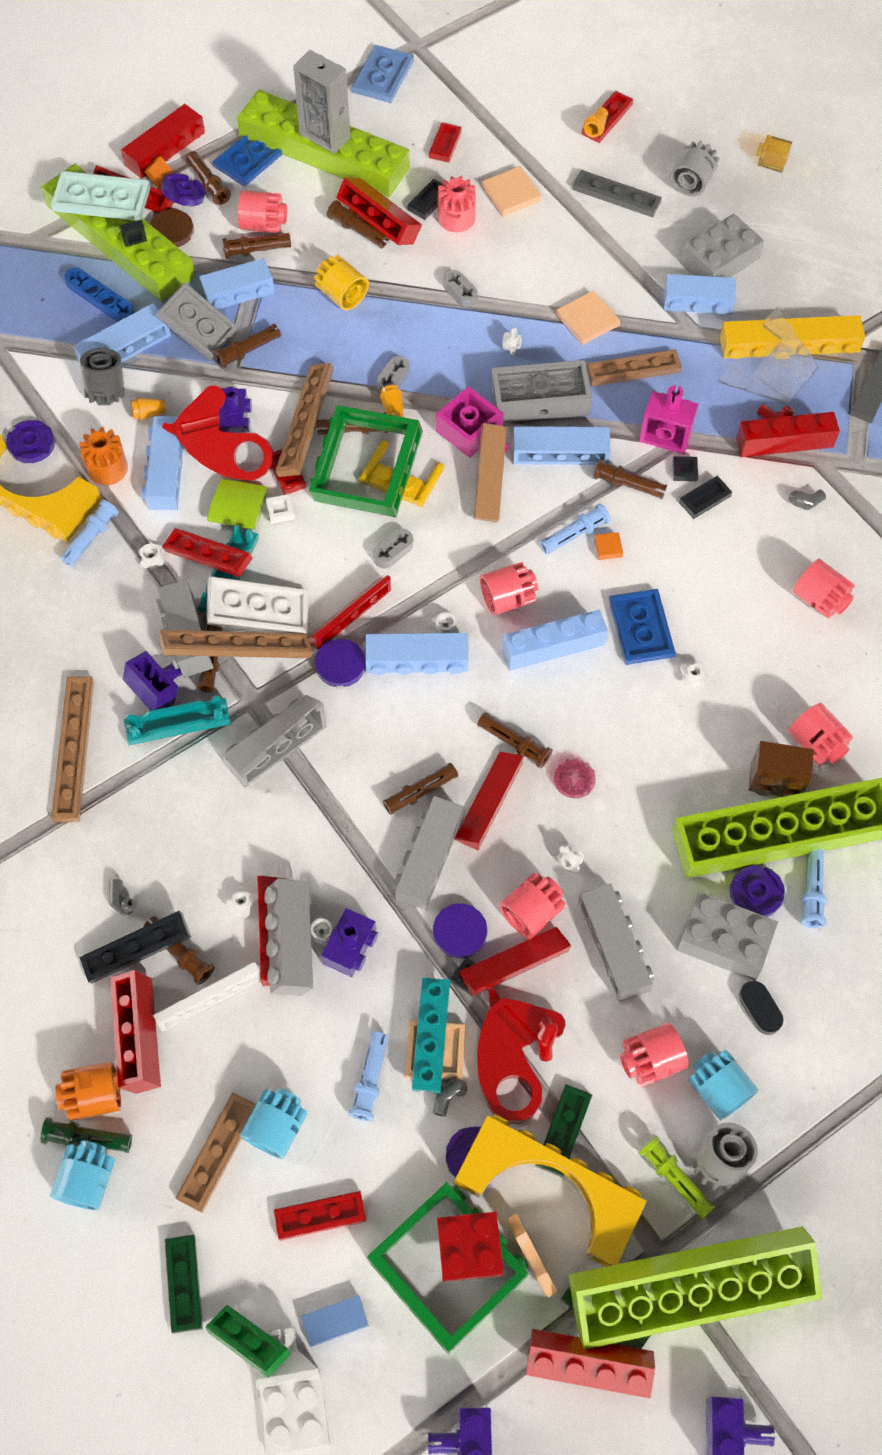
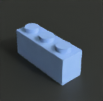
M264 258L199 276L205 300L216 309H222L274 293L273 278Z
M667 274L664 289L665 311L732 314L736 300V278Z

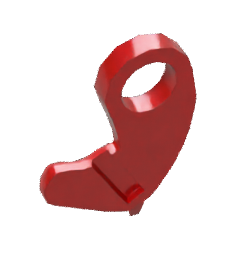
M217 385L208 386L182 411L174 423H163L162 428L176 435L191 456L206 468L224 477L240 480H257L268 474L274 463V451L269 441L258 433H229L220 431L219 413L227 397L222 388ZM247 441L257 443L264 454L262 465L255 471L243 470L236 461L238 447Z
M490 989V1009L480 1032L477 1049L478 1081L486 1104L493 1116L497 1115L507 1120L510 1124H521L534 1117L542 1103V1085L530 1067L523 1048L538 1040L540 1032L538 1024L543 1018H550L557 1024L558 1032L556 1038L562 1036L566 1023L562 1014L518 1000L500 998L495 989ZM510 1078L524 1081L531 1090L532 1097L530 1103L522 1110L517 1111L508 1110L503 1107L498 1101L496 1093L501 1082Z

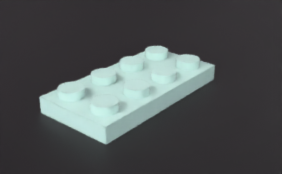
M61 171L51 202L52 211L141 220L150 191V183L148 180Z

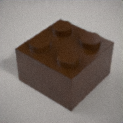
M760 741L751 762L748 791L755 792L760 796L777 795L782 797L804 793L812 778L814 749Z

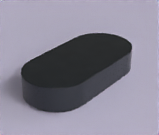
M749 981L745 983L739 992V1000L756 1029L765 1035L777 1033L782 1027L784 1019L769 991L761 982Z

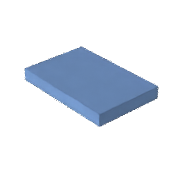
M375 44L352 86V93L392 103L414 62V55Z

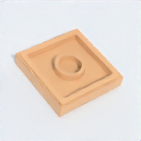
M521 166L482 181V187L502 216L541 201V194Z
M595 291L557 309L556 312L558 318L582 345L620 325L619 318Z
M409 1020L405 1078L413 1079L418 1020ZM447 1022L442 1081H449L452 1078H459L462 1081L465 1023Z

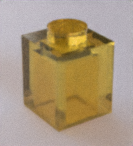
M767 135L765 142H760L756 156H759L758 166L782 173L789 158L792 141Z

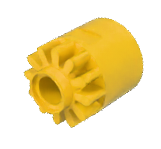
M331 255L329 259L324 260L317 268V275L314 276L316 280L314 285L345 311L357 306L363 300L369 288L368 279L339 255H336L335 258Z

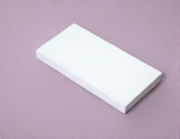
M209 576L207 625L268 633L308 634V590Z

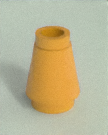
M597 108L584 121V131L588 136L597 137L603 133L608 116L605 108Z
M389 385L382 388L379 398L387 414L404 417L403 397L399 387Z
M136 397V400L130 401L133 419L141 421L153 416L166 414L164 399Z

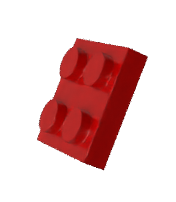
M497 1211L437 1218L443 1282L504 1275Z

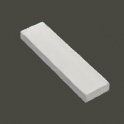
M254 962L153 1016L161 1031H165L260 981V970Z

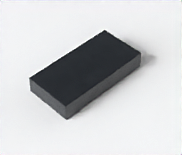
M433 178L407 205V210L426 220L438 208V186H441L442 183Z
M717 475L679 499V504L694 520L730 498L732 491Z

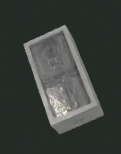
M309 50L293 65L300 135L335 154L351 138L346 68L325 58L323 55Z
M585 360L498 367L491 370L493 404L503 412V423L590 415L592 395Z

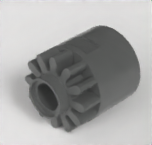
M95 348L85 352L80 357L85 398H89V403L96 402L98 406H109L114 402H119V397H124L125 391L120 354L108 348Z

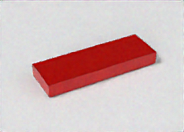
M615 90L602 105L608 112L603 133L597 137H590L585 133L583 127L581 135L600 143L633 105V99Z
M361 1191L274 1209L279 1241L367 1222Z

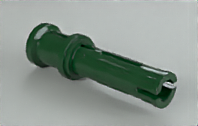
M47 1117L42 1126L40 1142L41 1144H47L48 1142L65 1144L66 1147L67 1145L70 1146V1144L80 1145L81 1141H89L102 1145L108 1150L129 1153L132 1145V1134L79 1127V1124L75 1121H71L68 1124L52 1121V1118ZM54 1131L63 1132L64 1134H56ZM91 1137L111 1139L113 1142L94 1140Z

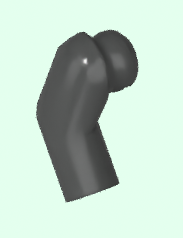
M821 489L811 495L802 491H792L789 495L790 503L804 510H810L826 499V494Z
M110 880L109 905L122 915H130L136 908V902L134 899H129L123 895L122 880Z
M452 1078L442 1085L441 1094H436L432 1113L445 1117L450 1099L455 1096H465L468 1090L467 1084L459 1078Z

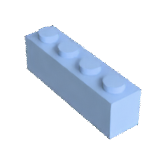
M152 303L110 327L101 330L97 334L74 345V349L79 363L80 357L85 352L95 348L112 349L120 354L121 362H124L170 337V329L156 317V313L159 310Z
M153 416V426L148 428L151 445L146 447V457L149 460V464L144 467V478L147 480L146 486H142V499L147 501L149 510H178L184 446L176 435L162 428L163 423H174L178 417Z
M514 427L513 464L597 465L600 458L609 464L611 451L609 427Z
M599 609L504 634L502 651L508 668L511 671L604 646L608 629Z
M468 633L366 634L367 673L383 675L385 673L408 675L414 672H423L425 674H435L437 672L460 674L468 672Z

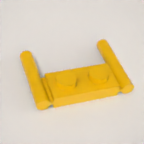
M385 440L380 442L358 480L362 484H369V487L387 493L394 469L379 463L389 447V443ZM436 463L425 483H423V480L409 475L402 500L412 504L414 502L417 506L423 507L445 468L444 464Z

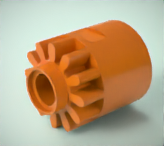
M101 427L100 431H95L92 428L90 430L91 435L83 434L84 441L79 442L80 453L87 474L93 482L99 485L115 484L124 478L128 470V463L120 437L114 434L113 429L106 433L104 427Z
M113 1061L62 1071L60 1075L62 1083L55 1086L56 1101L59 1110L66 1111L69 1121L121 1111L120 1088H118L117 1070Z

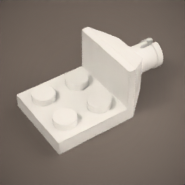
M295 1328L284 1329L285 1344L283 1343L281 1330L271 1332V1337L288 1348L290 1356L269 1378L260 1372L255 1379L256 1387L260 1389L267 1455H278L330 1445L321 1372L301 1352H298Z

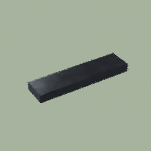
M177 911L79 958L87 981L92 984L191 938V934L183 913Z

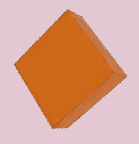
M161 156L157 157L144 171L158 189L161 188L163 179L167 175L174 174Z
M619 532L595 535L594 541L598 560L623 557Z

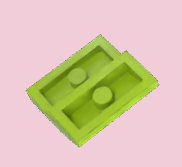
M221 478L210 505L207 521L231 526L239 525L242 528L255 530L261 517V507L268 495V487Z

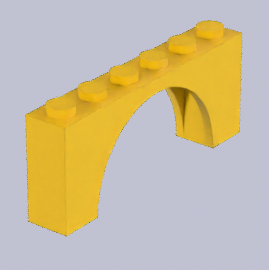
M0 434L1 458L3 453L6 451L7 447L2 435ZM77 477L70 485L58 492L39 497L20 496L9 492L0 485L1 506L6 508L13 516H21L26 519L31 526L44 529L52 538H60L65 542L70 540L102 500L98 487L80 477Z
M487 1115L453 1184L479 1198L486 1186L496 1176L510 1168L526 1164H540L557 1169L577 1186L589 1210L591 1234L585 1256L605 1267L619 1264L646 1204V1200L640 1198L641 1193L629 1186L622 1188L614 1184V1178L603 1172L596 1174L588 1170V1165L577 1158L572 1157L570 1160L562 1156V1151L551 1144L546 1143L544 1146L534 1141L536 1137L525 1130L520 1129L518 1132L508 1127L510 1123L497 1115H494L493 1118Z

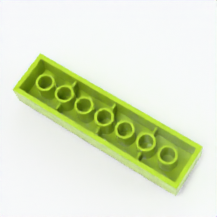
M259 89L237 116L239 137L242 138L246 135L248 140L264 142L268 148L273 150L281 149L283 155L342 179L361 178L387 197L392 195L410 169V149L350 126L351 138L335 154L300 135L297 104ZM306 128L307 132L314 135L313 130ZM321 138L323 141L331 144L329 139Z
M76 163L64 170L88 174ZM61 173L41 186L46 205L51 210V202ZM53 211L161 302L173 295L184 282L187 284L195 278L192 259L143 218L141 219L147 242L125 247L119 225L136 220Z
M882 778L676 818L671 830L685 879L803 856L815 850L823 849L828 851L882 840Z
M803 1226L568 1274L576 1329L584 1349L823 1299L816 1242Z

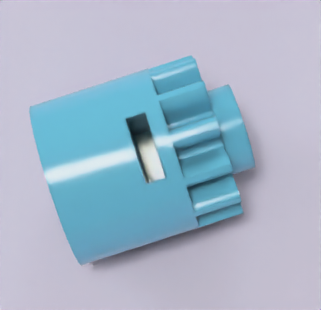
M723 1050L719 1055H716L713 1051L707 1053L693 1065L696 1073L688 1080L720 1121L734 1113L759 1091L728 1050Z
M278 1088L277 1092L274 1093L269 1089H264L239 1136L257 1149L273 1157L284 1159L308 1114L307 1110L299 1105L301 1099L287 1090Z
M81 1141L78 1147L71 1144L70 1146L67 1145L49 1197L75 1207L99 1211L115 1159L112 1156L106 1155V1147L93 1142Z

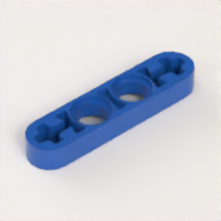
M70 268L65 272V281L70 290L116 322L135 313L133 305L82 269ZM89 288H97V291L94 293L86 292ZM108 298L114 300L111 304L108 305L102 303L105 299Z

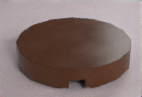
M169 209L156 214L150 221L152 227L177 247L188 243L192 233H194L191 217L181 210Z

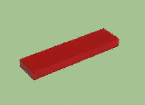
M174 528L162 545L165 552L237 577L242 575L253 559L249 552Z

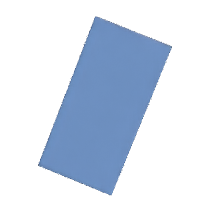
M359 1295L301 1316L310 1347L369 1327Z

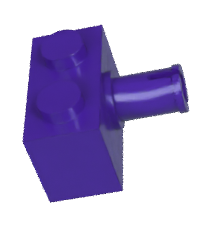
M222 388L227 398L219 413L220 431L229 433L250 432V418H247V415L252 412V399L247 397L246 389Z
M145 651L125 662L123 681L150 711L175 704L178 685L173 680L183 674L180 668L175 669L173 663L161 668L151 655Z
M346 908L321 954L322 964L351 978L356 970L360 972L366 961L364 954L368 946L373 947L379 934L376 931V921Z
M710 1397L706 1399L707 1455H744L746 1444L774 1446L775 1437L761 1436V1434H775L773 1425L745 1423L743 1399Z
M459 1408V1429L456 1430V1433H428V1442H441V1445H428V1455H492L491 1408Z

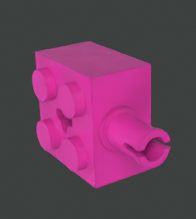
M676 385L669 387L667 394L652 391L644 413L639 442L685 454L693 431L699 404L682 399L683 389L680 386L677 393L675 392Z
M469 386L436 413V432L469 458L480 449L481 426L483 423L503 426V412ZM507 443L505 444V453L509 449V444Z

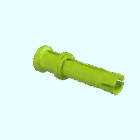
M656 1136L638 1154L645 1156L655 1167V1173L661 1177L664 1175L700 1218L703 1219L715 1208V1205L706 1198L694 1182L676 1164L678 1162L676 1160L677 1157L670 1155L659 1143L660 1138Z

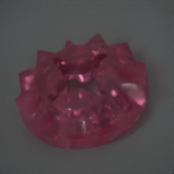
M567 758L565 762L558 765L554 773V784L557 790L569 798L585 797L595 786V770H592L588 762H582L579 758L576 760H569ZM577 770L578 777L582 779H578L575 786H572V778L568 776H572L573 772Z

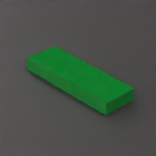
M226 1305L205 1326L211 1336L267 1378L290 1356L287 1347L229 1305Z

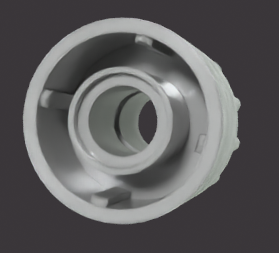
M692 141L689 146H686L670 173V181L673 187L681 194L686 196L700 195L717 169V163L720 158L714 157L717 151L712 150L710 144L704 145L702 141H699L696 145Z
M729 1122L717 1125L696 1150L697 1154L692 1159V1162L698 1164V1166L694 1170V1174L699 1175L702 1173L704 1177L701 1179V1183L712 1182V1190L715 1191L721 1185L722 1189L727 1191L731 1185L735 1186L756 1162L758 1147L754 1137L747 1129L735 1123Z

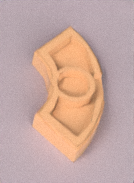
M517 1214L511 1216L507 1222L545 1295L551 1297L558 1293L520 1218Z

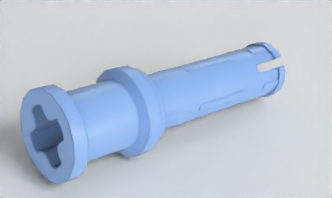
M102 499L99 502L100 506L94 514L86 518L87 524L60 556V559L66 565L73 567L99 533L105 532L109 521L119 514L117 508L110 502Z
M599 503L592 511L580 514L575 522L539 542L541 549L548 555L584 533H592L594 528L603 523L608 524L611 519L607 509Z
M823 849L811 851L807 854L806 893L802 896L804 916L801 918V923L808 928H821L826 925L824 905L827 903V898L823 894Z
M371 1032L360 1083H357L354 1087L356 1095L353 1108L349 1109L348 1115L357 1120L373 1121L374 1119L372 1110L375 1098L379 1097L380 1093L377 1083L389 1038L387 1034L383 1036L382 1032Z

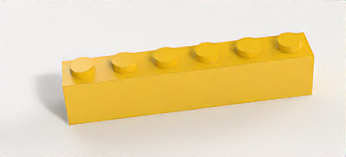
M861 315L723 322L720 334L724 359L860 352L865 339Z

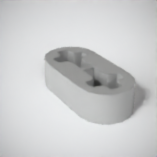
M450 270L445 273V290L462 307L474 306L477 302L476 287L460 271Z
M395 356L391 358L379 374L377 390L380 394L382 388L389 385H396L400 388L409 375V361L405 357Z
M398 529L380 542L373 550L375 565L379 568H389L409 553L413 548V535L406 529ZM400 539L401 541H404L406 539L407 543L404 544L403 542H400L398 544V540ZM381 553H382L383 555L388 554V558H386V557H384V556L380 558V554H381Z

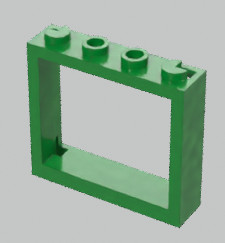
M337 405L333 417H330L328 435H325L323 438L321 456H318L316 459L314 478L312 477L309 481L311 484L310 494L315 502L396 518L423 433L419 420ZM347 424L405 435L384 501L326 490Z
M446 1182L367 1256V1261L449 1355L528 1277L529 1273L525 1270L528 1264L518 1253L512 1255L505 1247L508 1243L499 1233L502 1260L515 1275L452 1336L445 1330L383 1256L445 1198L462 1215L481 1213L478 1208L475 1207L472 1210L465 1203L467 1197L457 1185L451 1187Z

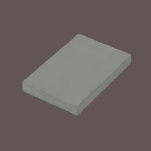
M185 282L156 313V317L209 361L214 358L213 350L222 349L239 328Z

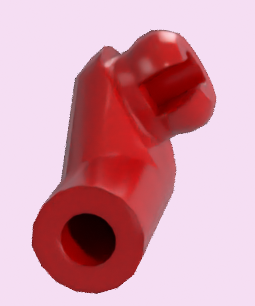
M763 404L757 411V415L763 419L793 416L794 410L789 406H785L781 411L775 412Z
M543 1018L538 1024L540 1030L538 1034V1055L541 1061L548 1062L553 1058L552 1046L558 1032V1027L550 1018Z

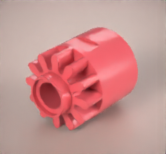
M451 176L449 182L443 180L442 185L438 186V222L444 229L451 232L468 230L475 222V185H471L470 179L464 181L462 176H459V178Z
M242 190L238 205L240 230L279 233L281 231V224H286L287 204L282 202L281 194Z
M819 558L800 577L793 589V593L829 619L835 613L840 615L847 609L854 599L851 593L855 585Z
M523 562L480 575L482 595L493 616L535 602V591L538 590L537 579L531 569L528 570L527 566L524 567Z
M818 703L805 711L788 730V733L801 747L814 749L813 760L819 766L825 765L828 761L831 764L838 762L850 750L847 745L853 739L850 732L823 703Z
M532 873L520 884V887H517L499 904V909L507 922L520 935L527 939H532L546 926L548 921L555 918L565 908L564 905L566 903L561 899L563 895L562 889L552 878L546 876L543 879L539 873Z
M669 1022L623 1040L622 1046L625 1051H623V1054H620L622 1066L630 1079L635 1077L637 1084H640L641 1087L689 1067L684 1045L677 1031Z

